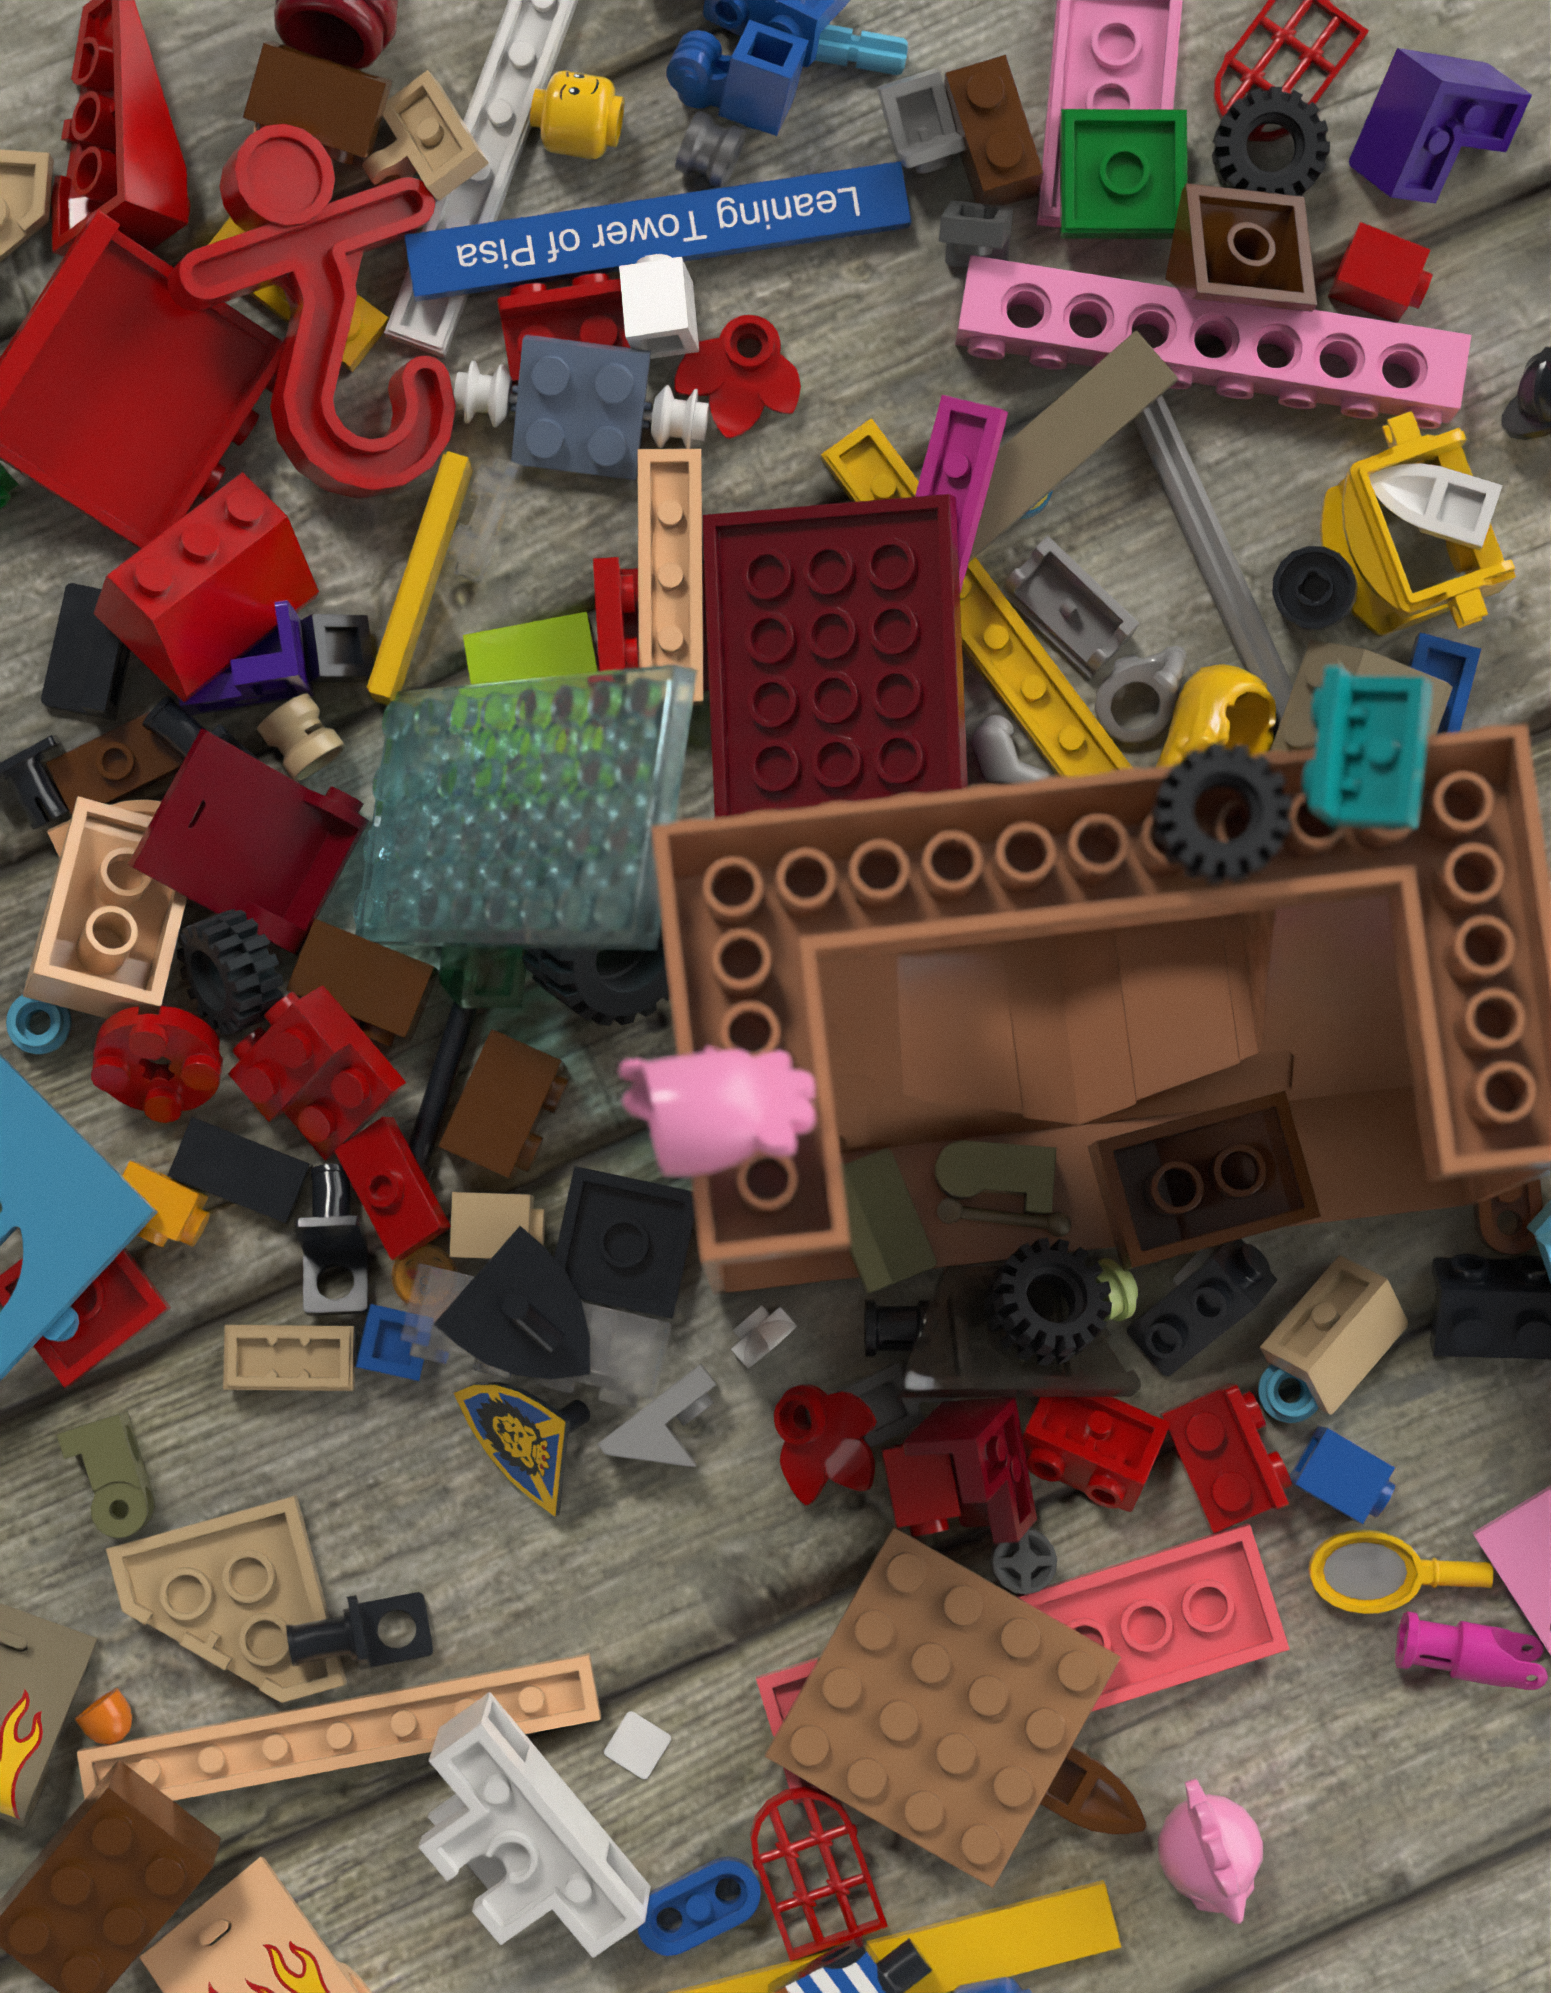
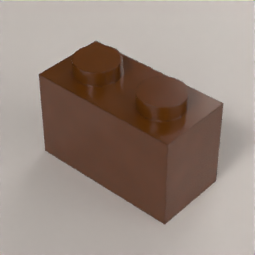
M274 41L263 43L243 118L258 123L257 130L264 126L288 124L304 129L321 142L332 160L352 165L355 155L366 158L373 152L393 81Z
M1006 55L946 72L944 87L956 132L963 136L966 150L959 153L975 203L1005 206L1038 196L1044 172Z
M315 919L286 991L290 993L295 992L298 997L302 998L324 985L348 1015L360 1021L359 1027L369 1039L392 1047L396 1036L410 1042L412 1041L440 971L433 965Z
M491 1029L438 1147L512 1180L518 1169L528 1173L543 1143L544 1137L535 1134V1130L544 1110L555 1114L568 1088L570 1079L561 1075L565 1063L556 1057Z

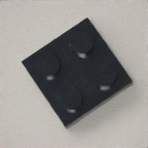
M574 1166L554 1258L567 1272L579 1298L673 1319L696 1216L694 1192Z

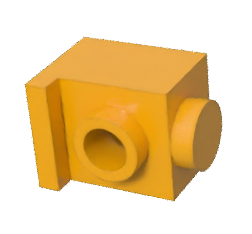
M130 1160L122 1176L158 1211L137 1236L160 1247L165 1246L168 1238L193 1247L202 1235L210 1217V1213L203 1210L209 1196L141 1162Z

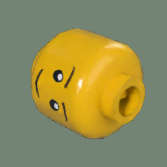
M566 70L558 71L551 77L547 90L535 89L530 110V126L541 128L543 146L551 153L591 160L597 159L606 152L608 146L616 148L619 143L625 99L624 97L616 96L614 85L608 78Z

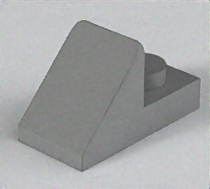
M702 1363L602 1439L597 1445L605 1455L696 1467V1461L667 1423L676 1416L684 1426L707 1409L714 1402L706 1392L717 1383Z

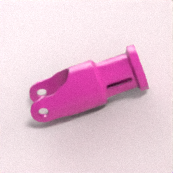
M1408 1611L1402 1615L1395 1648V1664L1397 1668L1408 1669L1412 1664L1449 1671L1450 1677L1454 1679L1524 1690L1540 1689L1546 1684L1548 1679L1546 1669L1539 1664L1531 1662L1540 1658L1544 1649L1542 1641L1535 1636L1466 1621H1459L1456 1626L1419 1620L1417 1613ZM1529 1644L1532 1645L1533 1648L1530 1650H1523L1522 1646ZM1529 1675L1537 1676L1533 1681L1526 1679Z

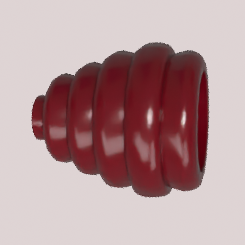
M275 0L274 26L284 45L359 70L373 65L381 52L385 50L394 38L397 31L398 0Z

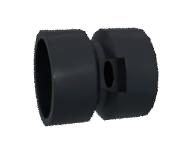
M1306 546L1292 551L1280 562L1273 577L1272 595L1277 609L1289 622L1304 629L1324 630L1338 625L1350 614L1357 600L1358 582L1353 568L1340 553L1325 546Z

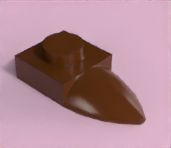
M1072 1745L1040 1804L1069 1822L1090 1831L1106 1834H1131L1144 1831L1147 1825L1142 1810L1134 1795L1122 1780L1105 1767L1102 1762Z

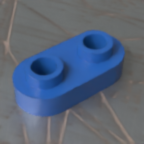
M726 1856L714 1859L654 1889L649 1894L645 1923L637 1927L642 1942L657 1954L673 1956L681 1954L742 1924L755 1913L759 1905L760 1881L757 1873L744 1860ZM731 1878L740 1885L741 1891L735 1899L724 1900L716 1893V1885L722 1879ZM667 1907L677 1909L682 1915L683 1920L681 1924L674 1929L662 1927L657 1918L662 1909Z

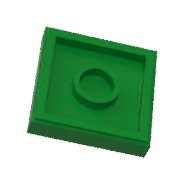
M1061 109L1060 239H1173L1181 191L1185 184L1188 183L1187 109Z

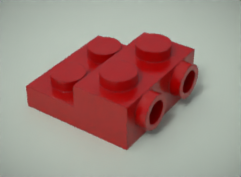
M324 985L302 998H299L295 992H291L272 1006L264 1015L272 1026L266 1032L262 1027L257 1028L234 1047L232 1053L239 1062L228 1073L268 1122L285 1113L325 1161L336 1154L334 1150L355 1136L407 1083Z

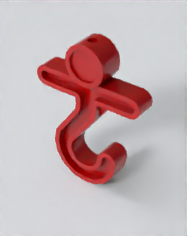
M288 124L264 126L249 135L233 152L222 169L219 185L223 207L234 224L245 232L195 249L186 254L169 274L167 283L169 294L174 302L183 309L199 311L272 285L280 286L288 300L291 315L270 403L278 443L295 469L324 491L356 499L391 494L432 468L450 440L456 404L448 370L438 359L424 355L415 357L393 373L388 384L393 415L390 429L383 438L368 439L356 436L345 428L336 415L333 397L357 299L355 285L362 255L368 251L405 239L404 235L414 234L434 214V195L421 180L406 177L329 203L333 194L335 175L331 158L321 142L304 129Z

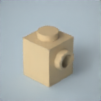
M452 1192L450 1257L491 1259L519 1226L523 1227L544 1246L545 1209H534V1196Z

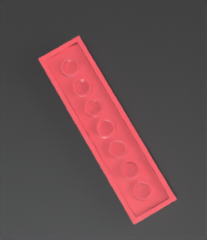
M1248 1523L1050 1584L1039 1592L1015 1595L1121 1657L1092 1711L1290 1650L1252 1528ZM819 1657L756 1676L773 1737ZM783 1768L789 1789L810 1787L821 1790ZM794 1799V1805L802 1803V1799Z

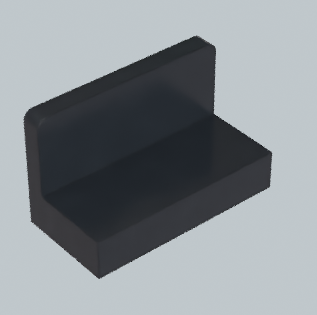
M69 583L65 587L41 702L49 708L116 721L131 650L93 614L102 589Z

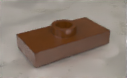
M149 712L46 762L71 815L78 796L112 805L177 773L183 760L155 734L142 726Z

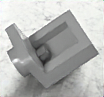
M934 68L876 87L896 160L901 161L904 167H915L917 173L935 171L952 164V154L966 150L963 136L956 132L940 70Z

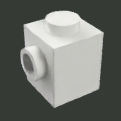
M654 254L640 258L636 264L619 266L625 336L630 347L650 350V359L699 352L693 281L682 257L672 258L668 255Z

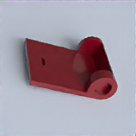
M201 728L133 853L128 866L217 914L230 909H235V911L242 910L246 913L247 920L253 918L259 925L257 932L259 936L265 934L269 942L297 956L310 932L314 920L318 918L369 820L359 814L364 803L333 786L329 787L325 796L310 790Z

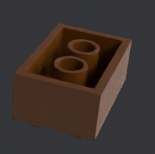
M118 1760L1 1898L0 1948L59 1993H107L213 1868L221 1837L122 1761Z

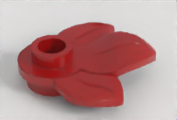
M742 315L727 323L721 331L719 338L700 341L699 352L684 355L676 372L674 386L676 393L690 396L694 389H698V396H709V408L717 429L726 439H733L749 431L760 419L765 407L781 414H793L799 401L801 384L796 367L780 354L781 342L775 327L768 320L760 316ZM745 339H754L760 343L762 349L757 356L746 358L738 352L739 344Z
M802 1384L787 1390L775 1407L774 1425L779 1436L784 1440L780 1454V1466L791 1490L804 1505H811L818 1498L828 1479L857 1491L869 1490L873 1485L875 1460L871 1448L862 1437L868 1435L873 1430L877 1420L868 1405L852 1393L842 1391L827 1395L821 1388L815 1385ZM806 1408L808 1409L811 1415V1424L808 1422L805 1415Z

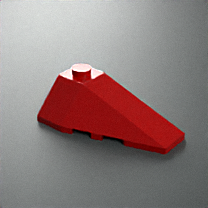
M91 0L82 9L71 80L74 84L81 86L79 101L74 109L72 119L64 120L61 136L62 141L71 144L66 176H55L51 196L52 251L61 256H65L89 216L97 210H100L119 223L120 226L117 230L147 250L153 249L188 224L190 213V200L187 196V168L135 0Z

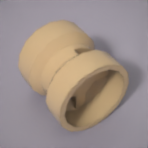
M308 693L299 695L284 703L268 715L257 728L265 742L270 747L278 748L283 754V767L296 782L304 780L324 768L338 757L346 747L334 729L325 728L320 722V709Z

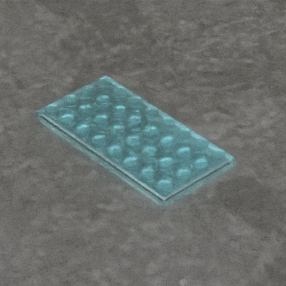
M672 664L397 692L395 701L389 703L382 719V731L385 740L381 765L373 779L372 790L375 805L371 829L368 831L363 844V857L366 864L362 891L356 898L353 910V917L356 923L355 935L383 946L656 949L661 921V905L651 826L675 822L697 670Z

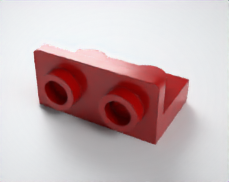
M602 273L587 274L571 281L572 286L547 290L545 284H524L512 288L509 291L510 296L498 298L497 303L502 322L512 387L519 383L522 341L525 335L631 348L625 336L621 280H609V276Z
M1052 1370L1022 1437L1028 1470L1040 1479L1050 1482L1060 1481L1086 1493L1089 1499L1100 1506L1113 1509L1120 1508L1124 1511L1132 1512L1171 1423Z
M1229 1383L1159 1413L1161 1419L1171 1423L1167 1433L1210 1532L1216 1533L1271 1508L1278 1510L1289 1505L1284 1489L1291 1487L1292 1481L1277 1450L1267 1454L1257 1431L1266 1427V1422L1258 1402L1251 1391L1241 1394L1236 1384Z

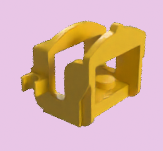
M1412 411L1387 419L1388 425L1382 426V430L1389 449L1355 462L1346 473L1345 479L1340 481L1338 485L1329 488L1323 498L1320 520L1321 546L1340 553L1353 568L1358 582L1357 600L1351 613L1377 636L1388 635L1448 611L1451 612L1457 629L1482 621V617L1488 615L1483 598L1500 593L1516 578L1513 561L1504 560L1491 523L1481 551L1446 540L1448 555L1453 567L1458 573L1465 571L1466 575L1412 593L1369 479L1370 474L1388 467L1419 463L1441 466L1473 476L1462 446L1467 441L1464 431H1461L1459 427L1437 436L1430 434L1421 436Z

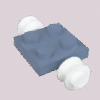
M525 335L523 338L519 383L514 385L513 389L512 378L504 364L499 365L493 376L482 375L476 361L473 360L470 363L468 373H457L454 388L455 410L464 411L465 424H469L476 412L489 414L492 426L497 428L508 416L510 404H512L511 411L516 412L511 464L636 480L638 476V449H641L643 428L648 429L651 422V435L660 449L664 447L669 437L682 438L685 448L691 449L693 440L705 441L709 403L697 402L698 389L693 390L688 400L674 399L670 385H666L655 397L652 409V402H646L651 357L650 350Z

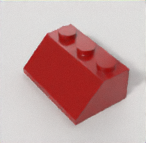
M242 472L106 575L93 614L185 703L231 666L230 660L243 657L278 629L275 602L288 600L296 613H298L317 597L319 590L288 516Z

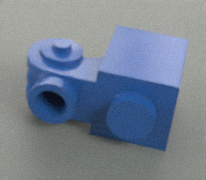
M749 20L733 55H722V46L719 40L712 34L700 30L689 31L682 36L666 68V77L670 85L677 91L678 98L683 104L697 109L712 105L720 108L718 116L738 122L748 128L778 136L795 99L809 40Z

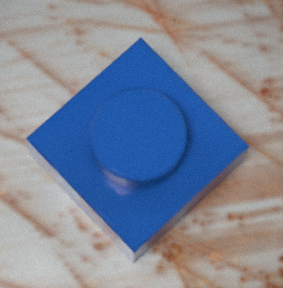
M369 1304L355 1367L419 1381L434 1318Z

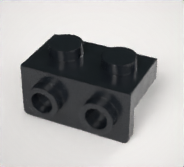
M1464 1253L1455 1255L1452 1258L1436 1257L1433 1259L1432 1275L1436 1285L1430 1335V1346L1433 1356L1551 1359V1283L1542 1257L1526 1255L1517 1259H1485L1479 1255Z

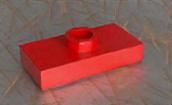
M382 1116L334 1150L392 1261L404 1260L451 1228L394 1117Z

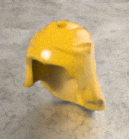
M1219 664L1200 668L1188 678L1175 701L1168 737L1156 767L1172 766L1175 763L1179 764L1187 753L1197 748L1199 752L1205 751L1210 744L1223 743V749L1233 750L1236 744L1249 747L1246 754L1250 756L1270 752L1274 740L1273 727L1276 724L1277 715L1276 702L1267 690V684L1256 675L1237 666Z

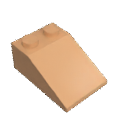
M77 797L37 937L23 997L106 1019L123 1009L139 1006L138 1015L158 1013L162 1004L187 897L128 866L153 817L83 797Z

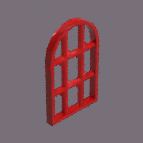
M1268 0L1233 49L1224 55V61L1216 75L1213 88V102L1220 120L1232 104L1239 98H1244L1253 84L1263 91H1267L1273 86L1262 78L1266 75L1263 71L1284 43L1301 54L1298 57L1301 61L1283 84L1282 92L1291 94L1290 91L1311 63H1314L1329 74L1308 102V105L1312 101L1316 105L1365 39L1369 30L1334 6L1330 0H1303L1285 26L1281 28L1266 17L1277 2V0ZM1315 4L1333 18L1311 48H1309L1294 37L1297 33L1294 29L1310 7ZM1343 24L1358 36L1337 65L1334 66L1321 56L1324 54L1322 48L1339 25ZM1261 25L1273 34L1270 37L1273 42L1251 70L1235 57L1257 27ZM1229 66L1243 77L1239 79L1242 84L1224 106L1221 98V80ZM1263 124L1256 127L1249 134L1248 140L1271 142L1288 136L1290 133L1285 128L1272 132H1261L1266 125Z
M810 1787L785 1789L768 1799L755 1815L750 1831L753 1854L752 1864L760 1875L790 1961L833 1946H839L856 1937L888 1927L857 1838L858 1829L856 1825L852 1823L840 1801L823 1790ZM801 1798L812 1830L809 1831L811 1836L790 1843L778 1806L788 1800ZM813 1799L823 1801L836 1810L844 1824L824 1831ZM769 1815L779 1842L775 1843L776 1849L759 1854L758 1835L762 1822ZM849 1834L862 1873L841 1880L829 1846H833L831 1840ZM818 1845L830 1879L826 1880L828 1885L807 1892L796 1858H799L797 1852ZM784 1857L796 1891L792 1892L794 1897L777 1903L763 1864ZM866 1883L878 1918L857 1925L847 1895H850V1888ZM835 1894L847 1929L823 1937L813 1907L817 1906L816 1900ZM802 1906L814 1941L793 1948L781 1913Z

